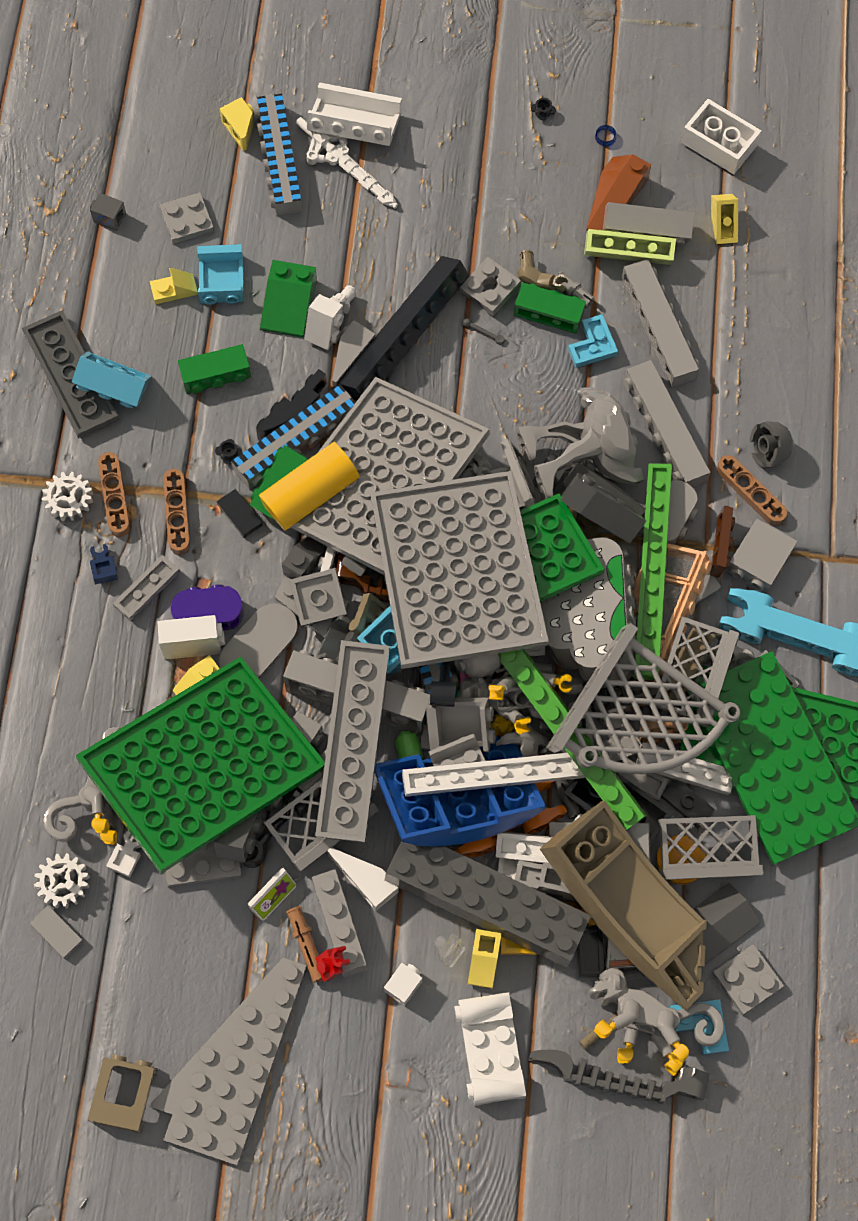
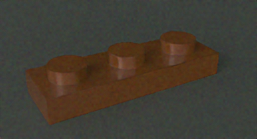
M724 506L717 517L710 576L719 578L724 570H728L730 565L728 550L731 549L733 542L730 532L735 525V517H732L733 507Z

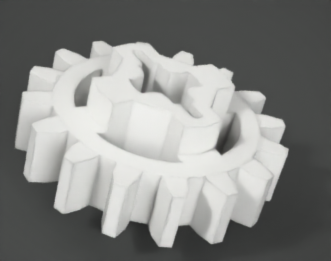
M61 472V478L54 475V482L47 481L48 489L42 490L45 496L42 498V501L46 505L47 512H51L53 518L60 515L62 521H65L66 517H70L71 521H74V515L83 517L81 511H89L90 509L87 504L93 503L91 497L93 491L92 488H89L88 480L84 481L81 474L75 478L74 472H71L69 476Z
M67 853L64 859L59 854H56V860L54 861L49 857L46 858L47 866L39 865L42 873L35 874V877L40 882L35 883L34 887L41 889L37 895L40 898L45 897V904L49 905L53 901V906L58 909L60 903H62L67 909L70 901L77 905L78 901L76 898L78 896L85 897L82 890L88 889L89 884L84 882V880L89 879L90 875L83 873L87 868L84 864L79 865V858L75 857L71 861V856ZM75 872L78 874L77 885L74 883ZM47 877L50 879L49 890L46 887ZM61 878L63 880L66 879L67 881L65 884L58 883V880ZM70 893L66 896L60 897L62 894Z

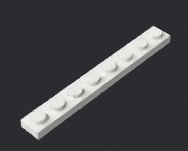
M568 753L405 769L402 771L405 797L586 778Z

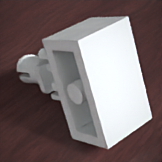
M347 285L341 293H337L330 299L320 294L316 297L308 309L304 340L326 350L333 343L336 344L339 341L341 334L339 327L342 324L344 313L347 314L350 311V302L357 293L354 287Z

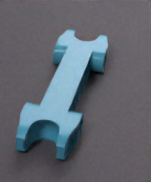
M730 589L727 600L740 606L745 616L741 618L722 616L718 625L721 630L727 632L730 630L739 633V640L748 643L760 644L763 636L832 658L834 659L832 665L834 670L849 676H858V623L846 622L843 630L772 608L774 599L767 594L755 590Z

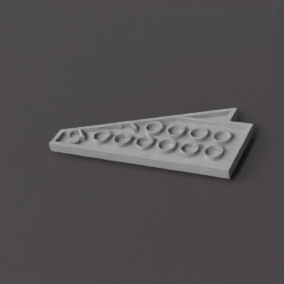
M282 958L150 1105L151 1108L172 1115L164 1141L236 1166L239 1165L307 965Z

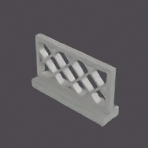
M682 616L667 663L672 665L674 659L676 665L673 667L675 669L678 668L682 674L687 676L682 666L694 661L699 673L688 678L693 680L702 676L706 684L705 690L718 699L739 633L733 630L727 632ZM684 626L694 627L698 636L687 640L683 633ZM714 634L720 636L721 640L719 645L710 648L705 637ZM701 639L706 651L695 655L689 644ZM686 646L691 658L680 662L675 654L676 650ZM709 654L713 665L703 670L698 658ZM663 673L662 683H672L669 676ZM659 688L655 699L661 698L662 694ZM666 689V692L672 691L676 700L682 701L675 689ZM693 693L686 697L687 700L694 698L696 702L703 701L702 699L700 701L699 697ZM707 704V707L711 715L713 716L715 709L709 704ZM656 705L657 708L670 712L667 705ZM673 706L677 715L689 718L684 706H680L681 709ZM699 707L697 714H694L695 718L707 719L702 707ZM699 724V725L704 726V727H708L709 724Z
M323 777L263 822L289 857L293 866L299 871H302L340 841L338 839L307 836L309 822L317 823V820L310 819L312 804H320V802H312L314 791L318 787L322 788ZM309 795V801L303 800ZM299 802L308 804L306 818L293 817L294 806ZM373 802L370 804L369 818L379 811ZM288 810H290L289 816L283 815V814H285ZM278 818H287V832L279 833L271 824ZM292 819L305 821L303 836L290 834ZM280 836H286L285 842ZM290 837L303 839L302 849L296 854H293L288 848ZM307 839L312 840L310 843L306 845Z
M756 815L659 819L662 870L659 871L665 880L763 875V865H759ZM741 821H749V832L745 837L735 829ZM717 822H722L728 828V831L722 838L711 830ZM684 823H688V824L685 826V828L681 825V824H684ZM694 823H698L705 829L698 839L688 831ZM666 824H675L681 830L674 841L667 835ZM708 833L718 842L711 851L700 843ZM731 833L741 840L734 850L724 842ZM684 834L694 842L687 852L677 845V842ZM744 844L751 850V861H744L737 854ZM697 846L707 855L701 863L695 862L689 856ZM720 846H723L730 853L724 862H720L713 855ZM673 847L683 855L677 864H669L668 853Z

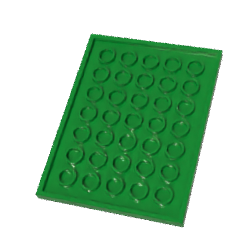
M241 656L76 755V760L160 874L324 770L325 761Z

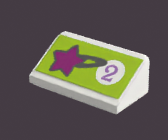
M280 869L248 903L250 910L260 920L264 921L296 888V883L285 869Z

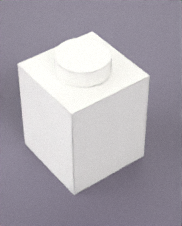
M401 963L384 986V992L405 1007L422 983L421 972L411 964L406 966Z

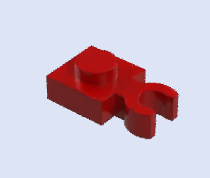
M346 946L327 949L315 958L317 970L321 974L323 982L333 980L343 973L342 966L350 964V959L344 960L343 951L346 950Z

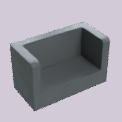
M343 615L332 619L316 658H329L338 665L341 640L360 642L357 639L360 634H354L349 630V624L352 620Z

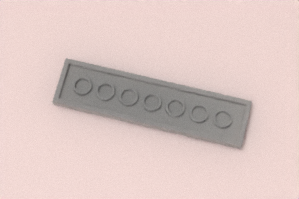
M341 640L316 837L366 843L390 646Z

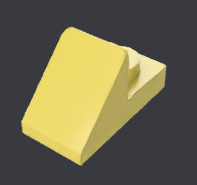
M169 268L171 277L150 281L155 305L198 295L192 273Z

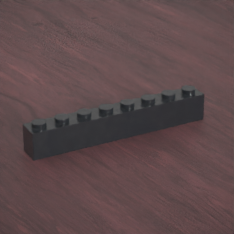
M441 256L339 380L338 384L354 400L357 401L375 377L382 380L388 377L466 281L469 274L461 260Z

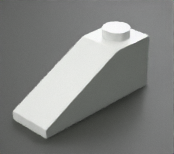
M334 848L327 850L329 858L375 912L398 893L397 886L385 881L386 873L382 868Z

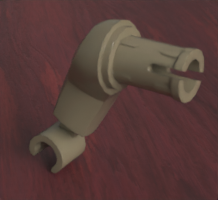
M523 250V252L519 253L521 266L517 275L522 283L535 284L547 290L558 289L560 292L565 291L566 288L561 283H568V280L564 275L559 274L555 276L541 273L534 268L533 251Z

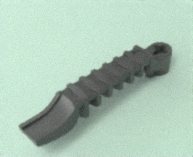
M532 1051L528 1059L531 1062L552 1066L560 1073L564 1081L572 1082L576 1086L585 1085L590 1089L599 1088L604 1092L613 1091L617 1095L627 1094L631 1098L641 1097L645 1101L655 1100L659 1104H663L667 1098L675 1094L696 1100H704L710 1074L705 1071L682 1066L678 1071L676 1081H664L660 1088L656 1086V1081L648 1079L646 1089L640 1088L642 1078L634 1077L632 1086L626 1085L628 1076L620 1074L618 1083L612 1082L614 1073L606 1071L604 1080H600L598 1077L601 1068L594 1065L592 1066L590 1077H585L584 1074L588 1060L584 1058L579 1059L576 1074H571L573 1069L572 1058L563 1051Z

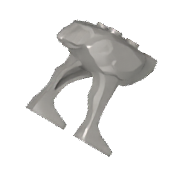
M593 387L580 388L579 394L582 398L580 403L587 411L584 422L573 424L564 421L550 426H524L517 428V437L526 466L532 465V461L536 459V446L541 438H560L570 443L563 454L556 460L534 466L541 501L553 496L554 479L558 471L573 463L588 459L597 466L596 470L615 482L635 485L644 481L641 468L633 467L638 443L635 434H631L629 428L631 425L630 416L627 412H624L623 406L610 393Z

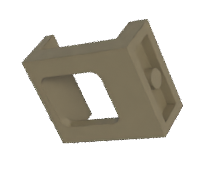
M112 1054L111 1059L104 1057L87 1120L95 1124L142 1133L144 1122L142 1121L153 1077L157 1075V1070L151 1067L152 1063L143 1060H137L136 1064L126 1062L127 1058ZM114 1067L142 1074L135 1103L131 1107L109 1103L105 1100L111 1072Z

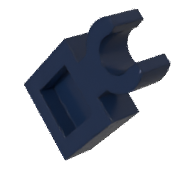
M103 544L104 550L100 553L95 552L94 546L90 548L93 560H90L95 585L118 580L113 556H109L106 544Z

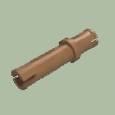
M301 906L291 908L286 911V914L294 930L292 933L293 938L298 941L311 975L312 983L321 981L322 977L317 970L315 959L319 956V953L311 935L312 928L307 925Z

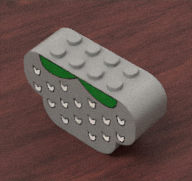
M608 538L587 539L605 568L604 574L540 602L552 659L558 666L564 669H579L580 675L586 683L621 628L629 623L636 627L638 625L637 618L634 617L633 610H637L636 598L632 592V589H636L634 575L631 574L630 564L626 563L620 546ZM631 649L632 655L635 659L636 652ZM623 652L617 663L631 664L626 653ZM615 667L607 677L608 680H621ZM622 669L628 681L634 674V670Z

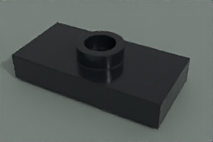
M676 779L661 795L663 800L685 818L709 817L715 810L682 781ZM698 823L693 824L696 828H700Z

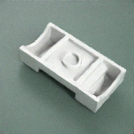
M509 992L459 1000V1006H454L456 1021H461L471 1082L466 1084L469 1100L473 1099L474 1106H479L492 1102L526 1098Z

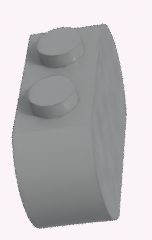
M671 481L668 544L675 545L678 539H684L688 528L685 527L688 520L693 522L698 512V509L695 508L698 501L696 491L684 481ZM643 525V527H642V529H641L643 538H644V525Z

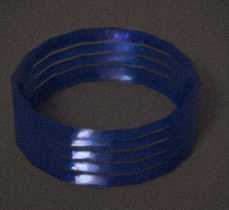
M610 125L598 127L595 135L597 143L602 146L612 145L616 140V130ZM601 130H609L614 134V138L610 141H603L599 139L597 134Z

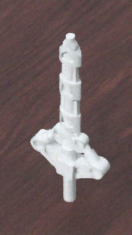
M302 117L296 121V124L312 137L306 158L309 165H315L317 162H328L332 166L339 164L347 173L356 178L365 189L374 193L382 204L394 209L398 207L393 194L381 187L372 175L364 171L348 155V138L308 131L307 122ZM337 141L340 142V144H338V145H336V146H335L334 144H331V143L337 142ZM323 149L327 152L326 156L320 155Z

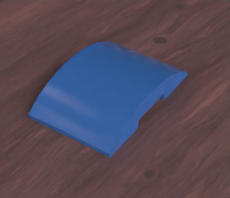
M501 737L495 738V743L491 744L489 752H483V746H479L485 761L522 757L516 744L497 746L496 743ZM420 754L376 763L374 773L400 838L404 843L420 846H449L473 842L510 830L546 809L535 783L405 797L402 771L405 769L433 767L431 758L422 760Z

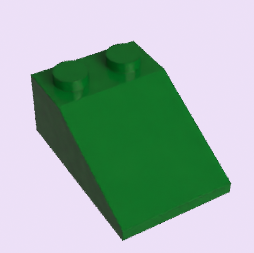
M272 260L260 330L304 337L308 309L312 304L317 284L316 267Z

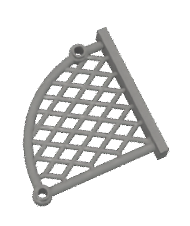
M629 623L619 631L546 748L553 753L561 751L563 747L576 755L577 763L583 768L595 765L614 772L627 774L658 773L676 768L699 756L715 742L728 723L738 720L740 709L732 702L724 704L633 639L638 628ZM631 649L649 661L652 666L637 665ZM623 652L626 653L631 664L617 663ZM614 667L621 680L607 679ZM656 668L678 683H662ZM622 669L634 670L638 681H627ZM640 670L651 671L656 682H645ZM603 684L606 685L610 696L597 695ZM612 685L624 686L628 697H617ZM630 686L641 687L646 698H635ZM682 686H684L686 689L691 691L693 694L698 696L703 701H688L684 694ZM648 688H659L664 700L652 699ZM666 689H677L682 701L670 700ZM593 700L596 701L601 713L587 711ZM602 701L614 702L619 714L607 713ZM620 703H631L636 715L625 714ZM638 704H649L654 716L643 715ZM707 704L718 711L720 718L718 722L713 720ZM656 705H667L672 717L660 716ZM673 706H684L689 718L678 717ZM691 707H702L707 719L695 718ZM583 716L586 717L590 729L577 728ZM592 718H603L608 730L597 729ZM610 719H621L626 731L615 730ZM628 720H639L644 732L632 731ZM646 721H657L662 733L650 732ZM663 722H675L680 734L668 733ZM681 723H692L697 735L686 734ZM699 724H711L714 728L708 735H703ZM573 732L576 734L581 746L569 739ZM582 734L594 735L598 746H587ZM600 735L612 736L616 747H605ZM618 736L630 737L634 748H623ZM636 737H647L652 749H641ZM653 738H665L670 750L658 749ZM671 739H682L687 751L676 750ZM689 740H701L693 748ZM597 752H601L604 758L599 757ZM607 752L619 753L623 763L612 761ZM625 753L637 754L641 764H630ZM643 754L655 755L658 762L647 764ZM661 755L673 756V758L663 761Z

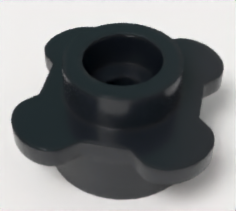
M540 98L535 104L531 105V111L538 115L539 120H545L547 116L553 115L556 112V108L552 106V102L548 98Z
M227 439L220 446L216 447L215 453L221 456L224 464L229 465L233 459L242 454V449L237 448L234 440Z

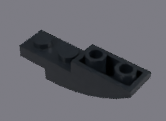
M318 369L314 375L311 374L306 379L305 386L300 391L297 390L294 393L291 401L283 397L280 402H276L272 406L270 414L266 418H262L256 426L258 440H262L319 400V393L327 385L326 373Z

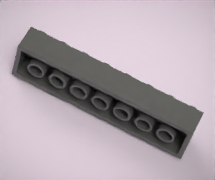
M401 841L385 874V881L488 931L501 933V937L566 968L572 960L591 917L589 914L445 846H420Z

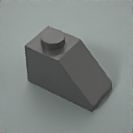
M307 537L296 544L283 561V574L290 579L312 574L319 564L320 557H324L327 547L311 537Z

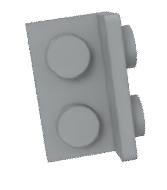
M475 734L461 737L454 742L429 751L433 767L485 761Z

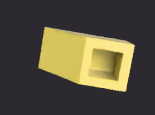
M476 929L468 985L493 988L501 933Z

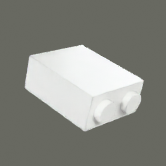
M215 615L158 621L159 645L165 660L221 654V646L225 645L222 623H217Z

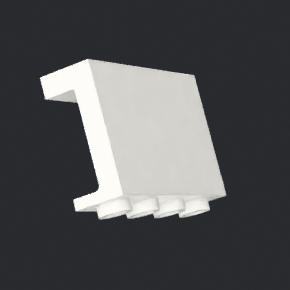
M319 82L316 102L312 111L309 110L307 113V130L390 146L401 116L402 98Z

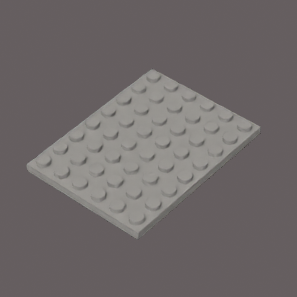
M375 377L318 451L319 453L335 441L352 461L360 478L298 521L291 528L385 575L370 492L458 479L488 438L490 431L478 423Z
M511 471L370 492L402 669L548 645V636Z

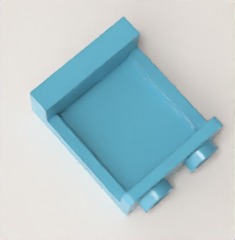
M242 245L197 246L199 259L198 295L200 303L212 305L223 302L230 304L244 302Z

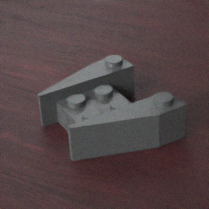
M590 460L577 462L564 479L563 485L567 488L561 495V501L581 515L626 542L631 543L647 521L641 517L646 508L596 470L597 466Z

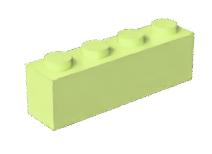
M588 229L584 256L638 262L648 259L650 263L671 265L674 261L676 239Z

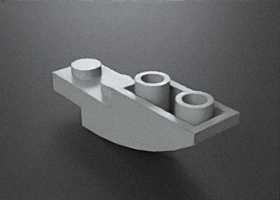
M518 861L515 880L540 892L563 896V899L577 901L550 863L543 862L542 865Z

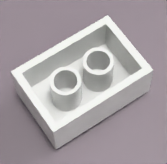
M707 99L684 127L681 143L730 173L735 174L757 147L761 130Z

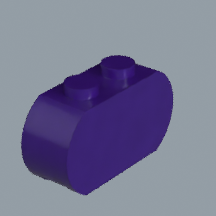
M220 584L213 585L210 588L191 587L185 591H180L171 603L173 619L215 615L217 623H222L223 630L235 629L241 623L244 616L239 593L230 586Z

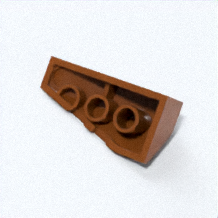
M633 154L611 158L601 172L586 231L588 229H603L605 206L608 202L631 205L648 181L652 164Z

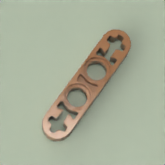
M106 452L99 457L98 466L107 522L114 536L123 537L130 531V521L121 466L117 455L112 452ZM108 460L112 461L111 467L113 472L109 473L106 466ZM115 479L119 482L118 486L114 489L106 487L109 480ZM114 500H120L122 505L119 509H111L110 503ZM115 516H120L121 523L123 524L121 529L116 527L117 520Z
M730 455L721 457L717 465L718 474L768 524L772 526L781 525L787 516L785 506L735 457ZM724 464H725V465H729V464L732 465V468H731V469L727 468V469L725 470L723 467H724ZM746 478L750 485L748 487H741L737 480ZM755 494H762L766 501L764 503H757L753 496ZM778 511L780 513L779 517L771 516L772 512L776 513Z
M170 469L164 474L163 478L168 543L170 550L174 554L182 555L190 549L186 484L184 475L180 470ZM172 477H177V490H173ZM175 496L181 497L182 502L178 506H173L170 504L171 498ZM176 517L183 518L184 520L183 525L179 527L172 526L171 522ZM176 534H180L181 540L183 542L181 544V547H177L176 545Z

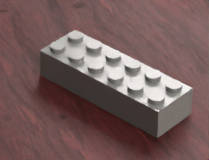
M293 650L283 675L286 692L332 707L338 665L332 659H319L310 652L303 650L297 652ZM397 680L386 681L381 723L405 731H412V733L422 736L424 725L427 722L426 707L430 700V694L421 688L411 689L405 687L402 682Z

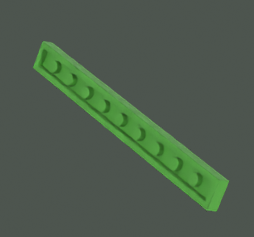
M649 463L645 520L647 521L644 524L637 641L660 657L672 464ZM637 653L635 654V661L637 665L652 666V664L646 659H644L642 656H640ZM640 670L643 679L655 680L651 671Z
M524 649L498 653L501 663L553 734H555L568 714L569 709ZM573 732L569 739L581 746L576 734ZM582 734L587 746H595L587 734ZM564 748L600 798L606 801L626 831L647 816L614 771L595 765L583 768L577 763L576 755ZM597 752L599 757L604 758L600 752Z

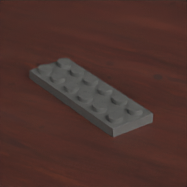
M63 310L22 328L78 438L119 420L118 414L110 400L98 396L96 391L90 390L86 392L76 387L77 384L72 383L79 358L85 352Z

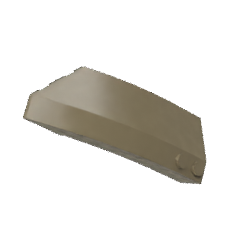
M605 800L559 831L540 848L547 861L585 912L591 915L590 918L644 975L684 1010H687L703 994L704 982H701V968L705 966L703 930H706L707 920H703L649 862Z

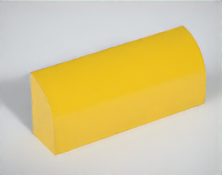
M334 441L259 494L264 508L286 531L360 478V475L349 457Z

